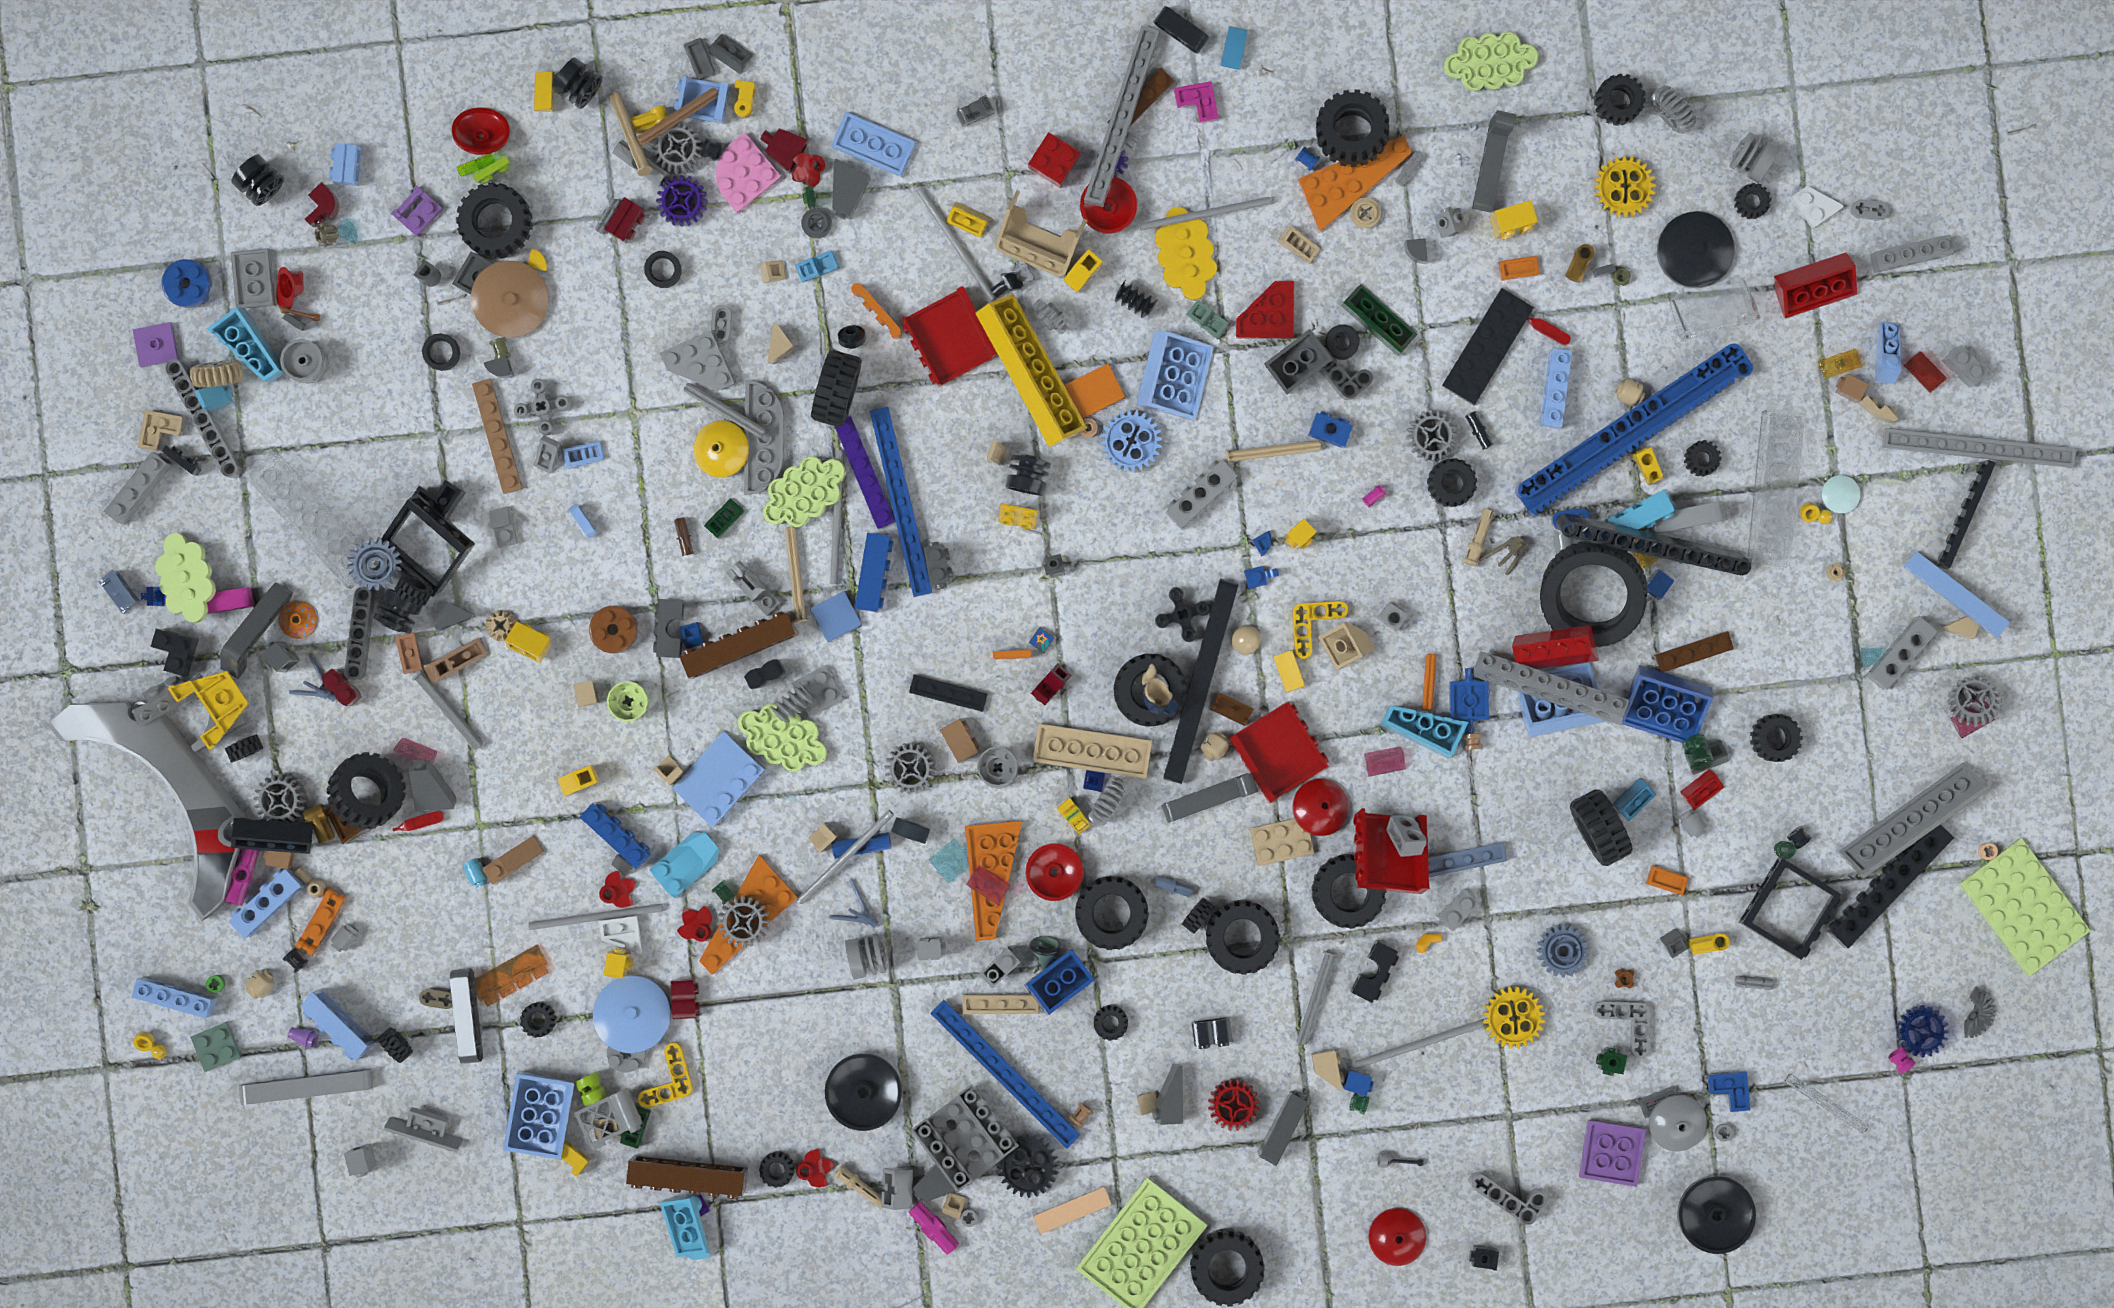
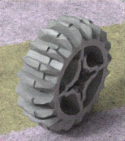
M1664 85L1651 96V103L1656 112L1673 131L1683 134L1689 131L1696 123V116L1691 107L1674 88Z
M678 123L676 127L667 130L660 135V138L654 139V142L658 143L652 145V149L657 150L652 153L654 157H658L655 160L656 163H662V169L668 166L667 171L669 173L672 172L673 168L675 174H679V169H682V172L685 174L686 167L692 171L693 167L691 164L698 165L699 162L696 158L702 159L701 154L698 153L702 151V147L699 145L703 144V140L698 139L700 134L698 132L694 133V127L688 130L687 123L682 128L681 123ZM684 134L688 136V138L677 140L674 138L673 135ZM669 139L670 147L663 154V145ZM673 141H675V143L678 144V146H682L680 148L683 155H681L680 152H678L677 150L673 151V149H675ZM693 142L692 153L687 157L685 154L686 149ZM675 156H678L683 161L676 163L671 162L667 159L669 157L673 158Z
M1432 410L1428 411V416L1424 411L1421 412L1422 419L1416 415L1414 418L1417 423L1414 421L1409 423L1414 428H1407L1406 430L1412 433V435L1406 436V439H1412V442L1407 444L1408 447L1415 446L1411 452L1415 453L1418 450L1417 458L1424 454V461H1427L1429 456H1431V461L1435 462L1436 455L1439 460H1442V453L1448 457L1450 454L1447 449L1450 451L1455 449L1450 444H1457L1458 442L1456 439H1452V437L1458 436L1457 432L1452 433V430L1457 428L1456 425L1451 427L1449 425L1453 421L1452 418L1445 421L1446 413L1439 417L1440 411H1436L1435 416H1433ZM1425 421L1437 422L1431 429L1421 426ZM1441 426L1446 430L1447 441L1440 436ZM1437 428V430L1435 431L1436 439L1434 438L1428 442L1429 436H1427V434L1433 432ZM1417 430L1424 436L1422 446L1417 440ZM1432 443L1443 446L1438 451L1427 450Z
M1974 675L1971 680L1964 677V683L1958 680L1957 686L1953 685L1951 688L1953 692L1948 694L1950 699H1948L1947 703L1951 705L1949 711L1954 712L1953 717H1960V723L1965 720L1967 726L1970 725V722H1973L1975 727L1978 726V722L1983 726L1986 724V720L1992 722V716H1998L1997 711L2001 709L1999 704L2002 702V698L1999 697L2000 691H1995L1996 685L1989 686L1991 681L1983 682L1982 676L1979 680H1976ZM1962 693L1966 699L1963 706L1960 705L1958 700ZM1987 696L1989 697L1991 702V705L1988 709L1985 708V704L1983 703ZM1972 699H1974V701L1977 700L1978 703H1975V702L1972 703L1971 700H1972Z
M903 743L904 750L897 746L895 747L898 752L897 754L893 751L890 752V755L894 758H886V761L890 762L891 765L884 766L885 769H890V772L885 773V776H892L888 783L890 784L895 781L894 789L898 788L899 785L901 786L900 793H903L904 789L908 788L907 794H911V789L914 788V792L917 794L919 793L917 787L920 786L921 790L924 791V783L928 786L931 785V782L927 779L928 777L931 779L935 778L934 775L930 774V771L936 772V768H931L930 765L935 764L936 761L929 762V758L933 755L932 753L927 756L925 755L928 750L927 748H924L921 752V744H918L917 748L913 749L914 743H910V748L907 749L906 743ZM907 752L918 754L911 762L900 757ZM922 758L926 763L925 776L918 770V764ZM917 760L914 766L916 773L912 774L910 772V774L907 773L904 777L907 771L905 764L909 763L911 765V763L913 764ZM896 761L903 767V773L899 779L895 773ZM910 775L921 780L913 785L903 783Z
M273 774L271 779L266 777L264 779L265 783H259L262 790H255L259 797L253 798L255 801L259 800V804L254 805L255 808H261L257 814L261 815L264 813L262 819L267 820L269 818V821L289 822L290 820L295 822V816L300 817L302 815L298 810H305L301 803L307 802V799L301 798L306 792L299 791L303 785L296 786L298 780L293 779L291 781V775L284 777V774H279L277 777L276 774ZM276 784L287 786L281 792L271 789ZM267 793L271 799V804L269 805V808L266 802ZM291 793L294 795V804L289 800ZM277 796H282L281 800L283 803H278L279 799ZM280 807L289 810L287 814L282 816L274 814V811Z
M1110 777L1088 815L1093 823L1104 826L1126 791L1127 783L1119 777Z
M745 895L741 897V902L738 897H734L735 904L728 900L729 908L722 906L726 913L720 912L718 915L724 918V920L717 921L718 924H724V927L719 928V931H726L722 937L726 938L729 935L731 937L728 940L729 944L736 940L735 947H738L740 942H742V948L746 947V942L752 947L754 946L753 939L757 943L761 942L758 935L764 938L766 934L762 930H769V927L764 926V923H770V919H764V916L769 915V912L762 913L761 910L765 908V905L759 908L757 905L760 903V900H756L753 904L752 896L749 897L748 902ZM748 906L754 911L750 914H743L737 907ZM733 911L736 923L730 928L728 920L730 913ZM758 915L759 927L755 932L751 922ZM749 916H752L746 922L748 926L745 927L744 925H740L739 927H736L741 922L740 917H743L744 919L745 917L748 918ZM738 929H744L750 934V937H740L734 934V932Z

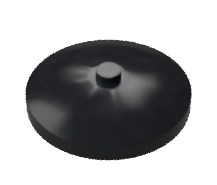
M1692 211L1675 217L1662 230L1657 243V258L1661 269L1670 280L1686 288H1704L1716 283L1728 272L1734 259L1735 246L1731 232L1719 218L1706 212Z
M857 1053L845 1057L833 1067L825 1084V1101L831 1115L840 1124L852 1130L870 1131L883 1126L895 1115L901 1102L902 1085L897 1071L887 1060L870 1053Z
M1715 1175L1703 1177L1692 1183L1685 1190L1679 1201L1677 1217L1683 1235L1693 1246L1707 1253L1724 1254L1741 1247L1751 1236L1756 1222V1209L1751 1195L1741 1184L1731 1178Z

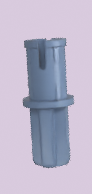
M1157 876L1155 888L1157 887L1170 891L1171 894L1177 893L1187 897H1191L1193 893V887L1190 885L1176 882V879L1173 881Z

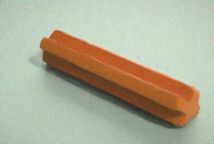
M1427 654L1425 661L1422 709L1429 711L1433 709L1437 660L1435 654Z

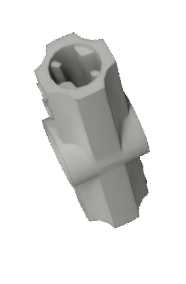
M621 140L615 146L612 153L637 172L638 168L629 146L624 140ZM645 156L648 165L652 167V172L644 177L660 187L666 181L669 173Z

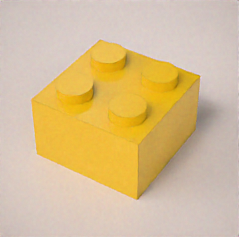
M1532 200L1496 210L1489 217L1495 238H1501L1502 240L1512 238L1517 232L1520 235L1529 233L1538 223Z

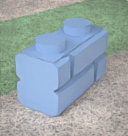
M335 143V148L331 150V159L334 160L333 167H330L329 177L333 183L337 185L358 186L362 149L360 146Z

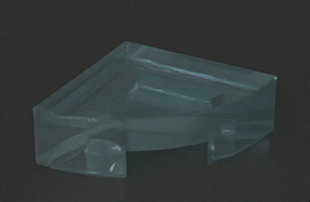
M345 218L339 230V237L356 244L357 230L354 224Z
M1861 648V668L1869 667L1876 663L1880 658L1882 648Z

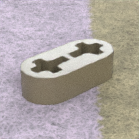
M427 988L419 995L420 1002L425 1006L441 1009L453 1007L452 1002L446 1005L445 1001L440 1000V998H445L447 995H449V999H452L451 991ZM430 992V996L436 997V1000L431 999L427 1002V998H424V995Z

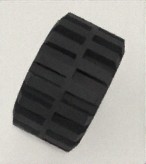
M1618 74L1617 76H1610L1600 85L1595 93L1594 105L1597 106L1595 110L1596 113L1599 112L1601 114L1599 116L1601 119L1605 118L1606 123L1612 122L1615 126L1618 124L1625 125L1627 122L1633 121L1644 108L1643 104L1646 98H1644L1645 90H1641L1643 85L1636 82L1638 79L1635 77L1631 79L1628 74L1625 76ZM1621 90L1628 95L1630 104L1627 109H1618L1612 105L1610 101V93L1612 91Z
M1448 458L1439 462L1430 471L1429 478L1427 479V489L1431 493V498H1434L1437 504L1450 508L1466 503L1473 497L1474 491L1477 489L1476 483L1478 481L1475 478V470L1471 469L1472 466L1470 464H1466L1464 460H1458V458ZM1447 472H1455L1462 479V489L1456 494H1449L1442 487L1441 479Z
M1783 714L1765 715L1757 720V724L1752 726L1753 732H1750V736H1752L1750 744H1753L1754 747L1752 749L1758 753L1757 756L1771 762H1785V760L1792 759V756L1798 753L1797 749L1801 748L1800 740H1803V736H1800V732L1802 730L1797 727L1798 723L1789 716ZM1780 727L1785 733V743L1780 749L1775 750L1768 745L1767 734L1771 728Z

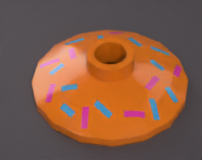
M304 601L290 602L279 614L280 628L291 638L301 639L308 637L317 626L316 612L310 604ZM295 616L299 617L298 623L293 621Z

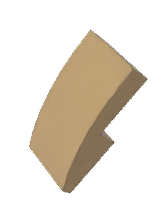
M1866 395L1862 397L1860 402H1857L1865 411L1877 419L1888 423L1898 420L1895 416L1896 412L1892 407L1883 405L1878 408L1877 401L1871 396Z

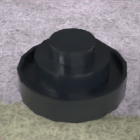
M858 325L843 327L838 332L839 344L849 349H855L863 345L866 341L865 330Z

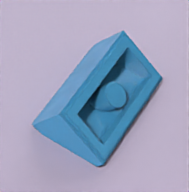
M1639 778L1613 803V806L1630 821L1656 794L1645 781Z

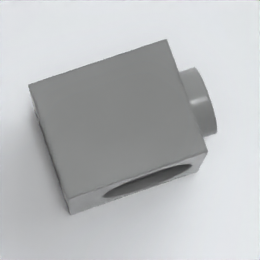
M1390 602L1386 604L1377 617L1378 620L1395 632L1399 629L1403 630L1408 623L1406 620L1408 615ZM1391 613H1396L1399 616V621L1396 624L1389 620Z

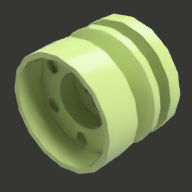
M633 681L620 682L613 686L607 697V706L610 713L618 720L625 722L634 721L643 716L649 705V697L645 688ZM626 696L634 699L631 702L632 706L624 704L623 701L626 700Z

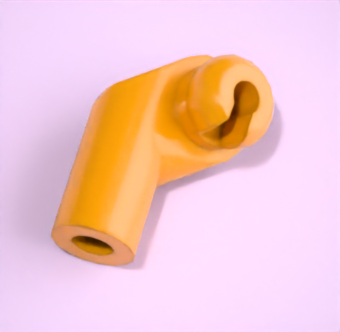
M1441 933L1423 934L1416 942L1417 952L1423 954L1431 943L1441 942Z

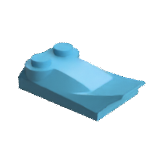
M692 832L649 870L673 898H676L719 861V848L706 832Z
M687 1194L660 1202L676 1257L686 1256L692 1260L711 1258L699 1214L702 1206L699 1197Z

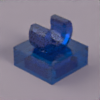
M146 587L147 593H141V601L147 600V606H165V594L161 592L160 587Z
M1086 770L1083 789L1102 792L1105 773Z

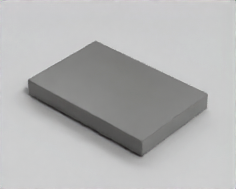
M270 249L230 252L236 307L250 309L276 306Z

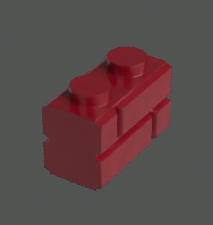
M624 197L604 230L626 244L628 240L631 241L634 238L636 226L638 224L641 225L645 220L646 215L644 213L646 211Z

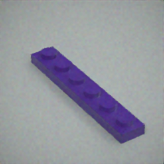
M849 416L844 426L835 427L876 527L880 529L895 523V520L852 417Z

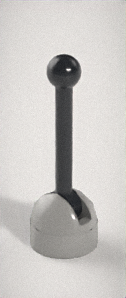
M1378 1153L1377 1164L1381 1168L1389 1167L1392 1162L1417 1164L1418 1166L1424 1165L1423 1159H1392L1389 1153Z

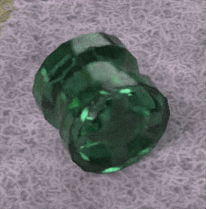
M1353 1093L1349 1110H1356L1364 1115L1369 1103V1096H1359V1094Z

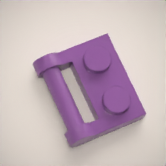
M416 185L410 196L397 210L394 209L391 214L418 237L443 208ZM421 196L423 198L422 202L405 219L402 215Z

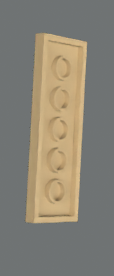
M1038 724L1032 762L1146 779L1152 741Z

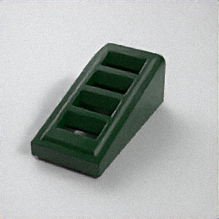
M730 498L707 521L704 527L716 538L720 539L745 511ZM731 506V507L734 508L738 513H737L736 515H734V514L728 509V507ZM725 511L732 519H727L722 513ZM719 517L727 523L725 526L717 520ZM714 522L721 528L720 531L712 526Z
M636 1106L638 1113L645 1115V1117L641 1118L643 1123L640 1126L639 1134L635 1132L630 1133L628 1130L623 1132L620 1140L621 1144L636 1149L640 1147L651 1110ZM627 1135L635 1137L637 1140L627 1139Z

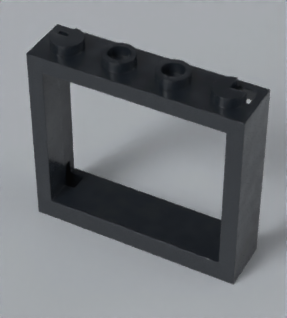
M418 493L407 499L381 538L382 543L388 540L389 546L394 545L396 547L394 551L400 553L396 558L402 561L396 565L405 574H411L413 577L416 576L432 587V597L444 590L475 545L470 538ZM411 512L417 515L459 552L440 581H437L392 542Z
M1778 857L1738 923L1795 958L1802 960L1803 957L1806 958L1810 953L1811 948L1809 947L1812 942L1819 938L1821 927L1830 920L1831 915L1829 914L1832 909L1837 908L1839 905L1841 894L1787 860ZM1785 868L1831 895L1798 950L1752 923Z

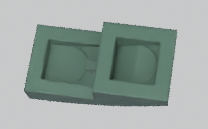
M1197 300L1186 314L1217 340L1229 327L1227 321L1214 313L1211 308L1200 300Z

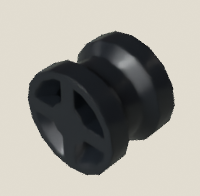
M706 138L701 156L704 158L710 157L713 161H717L722 143H714L711 139Z
M1799 826L1788 834L1787 839L1794 843L1796 849H1800L1812 837L1804 832L1803 826Z

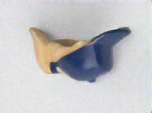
M1151 664L1142 677V684L1144 685L1143 701L1150 712L1154 714L1163 712L1171 716L1177 711V702L1172 697V693L1169 692L1166 684L1160 679L1155 678L1156 669Z

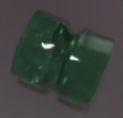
M1701 734L1690 736L1682 742L1689 766L1695 771L1706 769L1714 763L1712 752L1708 749L1707 739Z

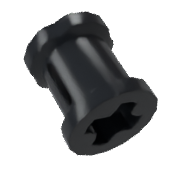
M296 947L289 951L282 959L294 968L295 973L299 972L309 962L300 956Z

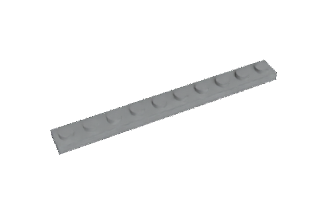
M1141 25L1084 198L1086 203L1104 206L1160 35V30Z
M1888 428L1883 430L1882 448L2067 468L2075 467L2076 448Z

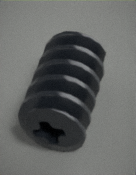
M1125 280L1116 293L1115 302L1122 299L1121 306H1125L1128 303L1129 311L1135 307L1134 314H1138L1141 311V318L1143 319L1150 314L1158 299L1151 302V295L1144 298L1145 291L1138 294L1139 287L1131 290L1132 283L1125 286Z

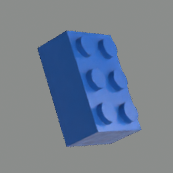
M1070 949L1027 981L1024 986L1044 1013L1050 1015L1095 979L1075 952Z

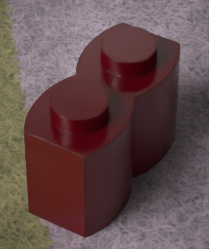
M330 669L321 677L324 686L334 692L336 699L342 705L353 706L362 698L360 691L349 683L348 678L342 671Z
M695 978L671 980L673 1020L696 1018L697 1013H700V1002H696V994H699V983H695Z

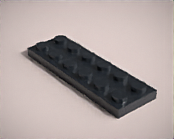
M1501 288L1443 382L1442 387L1474 406L1534 307Z

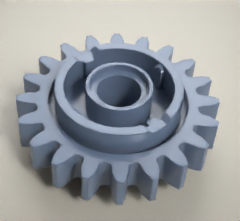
M370 537L369 543L362 539V546L356 543L357 551L350 550L354 556L347 557L348 561L352 562L347 565V568L352 570L349 572L350 577L355 576L353 581L355 583L360 581L359 586L361 588L367 584L368 590H371L374 585L377 591L380 584L384 588H386L387 581L393 584L391 577L398 578L395 571L401 570L396 564L402 562L401 559L396 558L400 555L398 551H394L396 547L394 545L389 546L388 540L382 543L380 537L377 538L376 542ZM378 560L379 564L376 567L371 568V561Z
M1561 924L1560 930L1556 925H1553V932L1546 929L1548 935H1540L1544 941H1537V944L1542 946L1536 949L1537 952L1541 953L1537 959L1544 960L1540 966L1546 967L1548 965L1546 972L1550 973L1554 970L1553 976H1557L1560 972L1562 978H1565L1566 972L1572 977V970L1580 973L1578 966L1585 967L1582 961L1589 960L1588 957L1584 956L1585 953L1590 952V950L1584 948L1589 942H1582L1585 935L1578 936L1579 929L1572 932L1573 926L1571 925L1568 926L1567 930L1564 924ZM1561 946L1567 947V953L1564 956H1560L1558 952Z

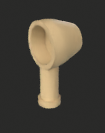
M301 867L294 873L295 876H298L307 885V893L311 897L320 898L324 896L327 891V885L323 880L311 879ZM313 886L318 888L316 893L312 891Z

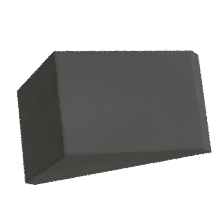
M446 602L435 624L436 630H442L476 618L474 613L451 602Z

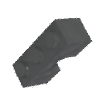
M659 599V603H656L655 606L658 622H655L654 626L657 642L654 641L653 652L656 653V657L679 658L682 656V639L672 638L668 633V626L674 620H684V601Z

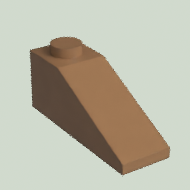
M476 638L423 665L433 683L442 680L488 654L480 639Z
M533 835L482 868L492 885L540 855L544 850Z

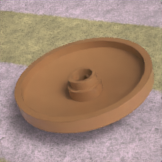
M500 261L488 266L478 275L472 287L471 306L475 317L486 330L497 336L514 338L532 332L542 322L548 309V291L542 277L533 268L518 261Z

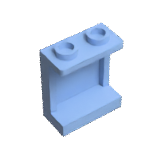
M683 75V79L679 80L678 83L680 95L679 99L675 100L674 110L680 109L714 87L719 93L718 98L687 118L724 124L730 85L725 82L719 84L692 79Z

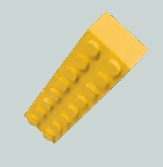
M1011 294L990 302L977 311L976 315L1048 447L1050 448L1066 441L1087 428L1015 295Z

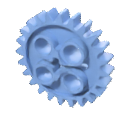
M1128 410L1127 416L1121 411L1120 418L1113 415L1114 422L1108 420L1107 423L1110 427H1103V430L1107 433L1101 434L1105 441L1100 442V445L1106 446L1102 453L1108 452L1105 459H1112L1111 466L1117 463V470L1124 466V472L1128 470V467L1131 468L1132 473H1134L1135 467L1142 471L1143 464L1148 468L1149 460L1155 462L1152 456H1159L1156 449L1162 448L1161 445L1157 444V442L1162 441L1161 437H1157L1161 430L1154 429L1157 423L1151 425L1152 417L1146 420L1145 413L1140 417L1137 410L1134 415H1131V411ZM1130 424L1132 431L1127 434L1122 432V425ZM1136 426H1139V431L1134 439L1136 444H1132L1126 457H1123V453L1128 445L1126 439H1130ZM1141 432L1148 433L1149 440L1146 442L1140 441L1139 434ZM1121 441L1124 444V448L1117 451L1113 448V443ZM1133 449H1138L1141 452V457L1133 459L1130 456V452Z

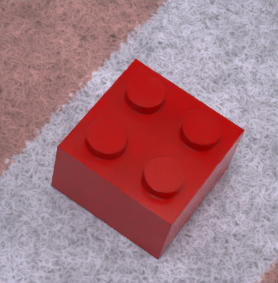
M1048 132L1029 161L1028 168L1061 188L1081 157V152Z

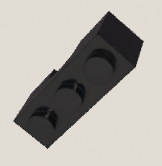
M1375 940L1367 957L1376 962L1378 967L1377 973L1370 978L1358 974L1350 992L1371 1003L1374 1000L1377 1001L1382 992L1380 990L1382 983L1386 984L1390 977L1388 971L1391 965L1395 966L1399 959L1398 951Z

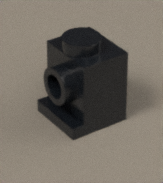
M1474 1245L1473 1250H1470L1469 1262H1471L1473 1267L1497 1271L1499 1251L1497 1248ZM1487 1256V1260L1482 1262L1481 1257Z

